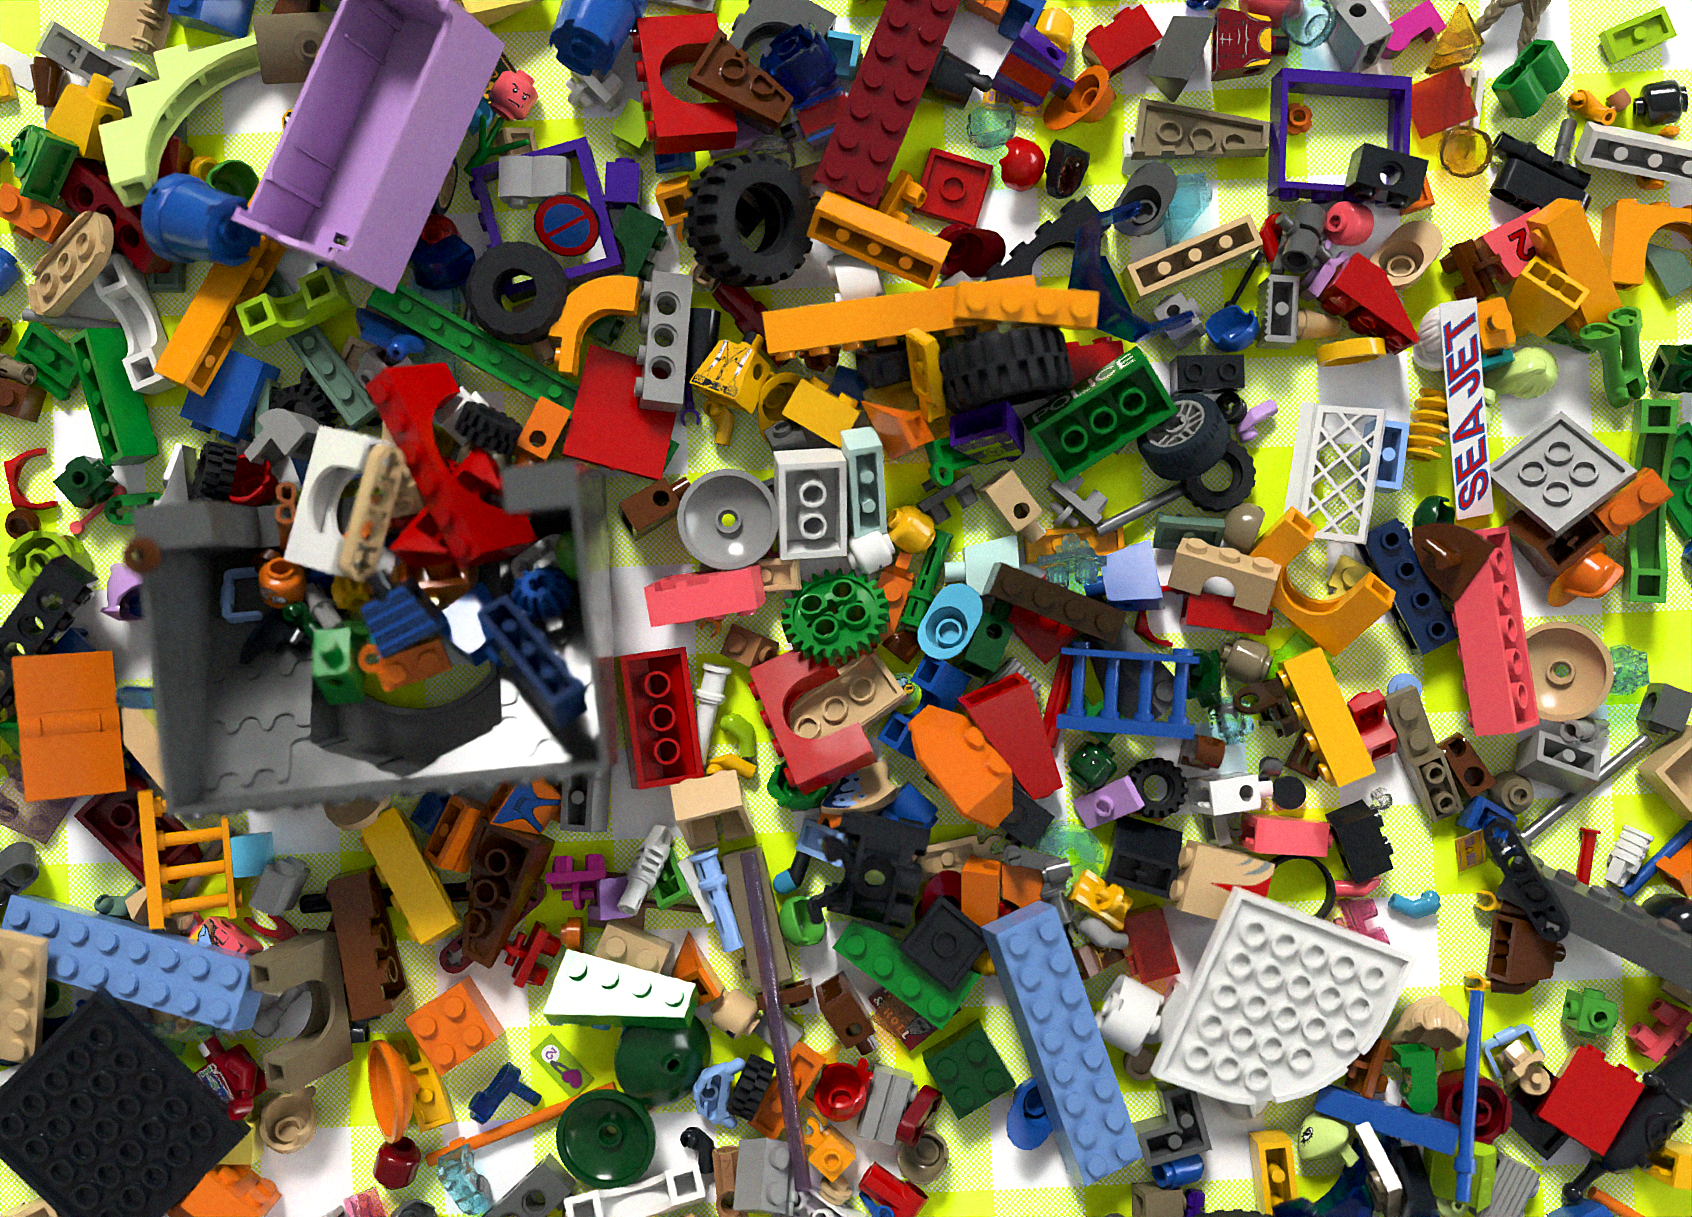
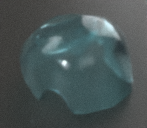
M1291 0L1282 13L1281 29L1283 33L1295 45L1303 49L1317 48L1329 39L1336 27V11L1328 0Z
M990 103L976 108L968 114V125H966L970 143L982 150H997L1005 146V143L1015 136L1017 128L1014 108L1006 103Z

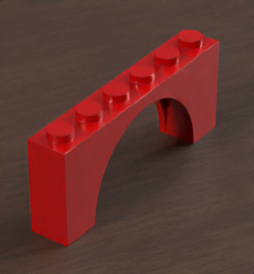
M446 362L386 367L365 386L396 447L404 454L405 464L460 569L518 556L539 540L527 517L506 513L504 509L481 501L467 491L453 477L442 461L433 437L432 423L434 412L443 408L461 392Z

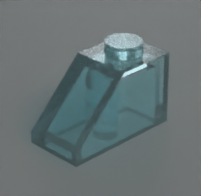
M1205 172L1176 176L1177 190L1166 211V219L1163 223L1166 249L1180 242L1209 206L1208 203H1211L1212 187L1210 183H1206Z

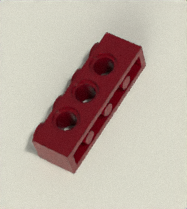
M75 157L59 193V196L65 200V205L79 214L84 211H92L106 215L113 226L114 240L112 248L123 253L131 260L133 267L144 274L169 273L174 262H168L156 255L145 241L141 225L143 203L125 208L111 185L108 171L95 159Z

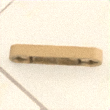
M379 444L370 451L339 560L341 573L356 581H366L365 578L374 573L377 568L405 467L404 454L396 447ZM384 457L390 458L389 465L383 464ZM378 475L386 477V480L377 479ZM380 486L383 491L382 499L378 504L373 505L371 494L376 487ZM371 521L373 523V532L368 538L364 539L361 534L362 527L366 522ZM359 544L366 546V550L358 549ZM355 561H362L361 566L354 568Z

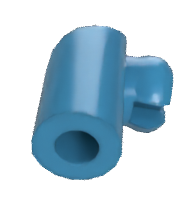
M1426 890L1421 894L1420 899L1412 901L1397 893H1393L1389 899L1388 908L1412 919H1419L1436 914L1441 907L1439 902L1440 896L1435 891Z

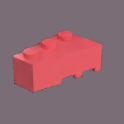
M760 563L735 570L714 569L665 576L644 587L651 627L685 624L702 618L716 620L724 618L725 614L736 612L737 616H748L757 613V608L766 603Z

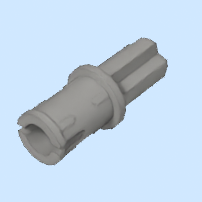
M314 583L308 584L304 600L310 608L311 618L314 621L320 622L323 629L345 628L337 614L336 602L328 598L320 584L317 583L316 586Z
M1585 716L1577 720L1564 721L1566 725L1561 724L1559 729L1561 737L1566 741L1579 740L1588 743L1593 742L1599 737L1608 736L1610 734L1608 729L1610 723L1606 719L1598 720Z

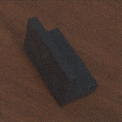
M1388 1137L1384 1152L1402 1185L1399 1209L1401 1217L1436 1215L1438 1206L1418 1146L1399 1147L1396 1137Z

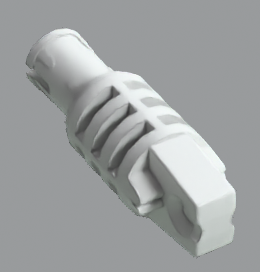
M655 825L647 839L640 846L635 861H633L631 869L627 873L628 884L617 904L619 910L626 914L637 915L644 896L648 890L655 887L660 871H662L664 863L668 859L673 835L666 826Z

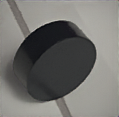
M1281 776L1273 782V795L1271 798L1281 808L1288 810L1296 809L1306 799V787L1296 777Z

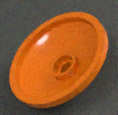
M378 1039L370 1043L368 1050V1081L378 1127L386 1142L391 1144L400 1141L407 1130L413 1114L414 1095L418 1094V1082L416 1075L410 1074L405 1060L392 1045L382 1039Z

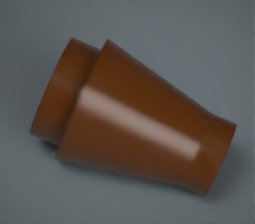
M34 56L33 64H30V70L36 96V105L55 108L66 70L47 57Z

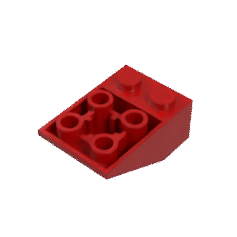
M1358 252L1354 253L1336 268L1337 271L1319 297L1315 298L1321 303L1320 306L1325 312L1333 316L1339 315L1348 322V327L1359 335L1365 334L1370 338H1384L1386 354L1397 355L1417 344L1420 340L1385 271Z

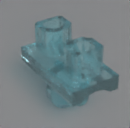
M1068 533L1063 536L1062 545L1055 547L1056 554L1037 557V567L1046 571V580L1065 588L1069 587V573L1075 572V581L1077 583L1089 585L1097 583L1098 568L1107 566V556H1098L1094 549L1089 547L1088 541H1080L1075 533Z

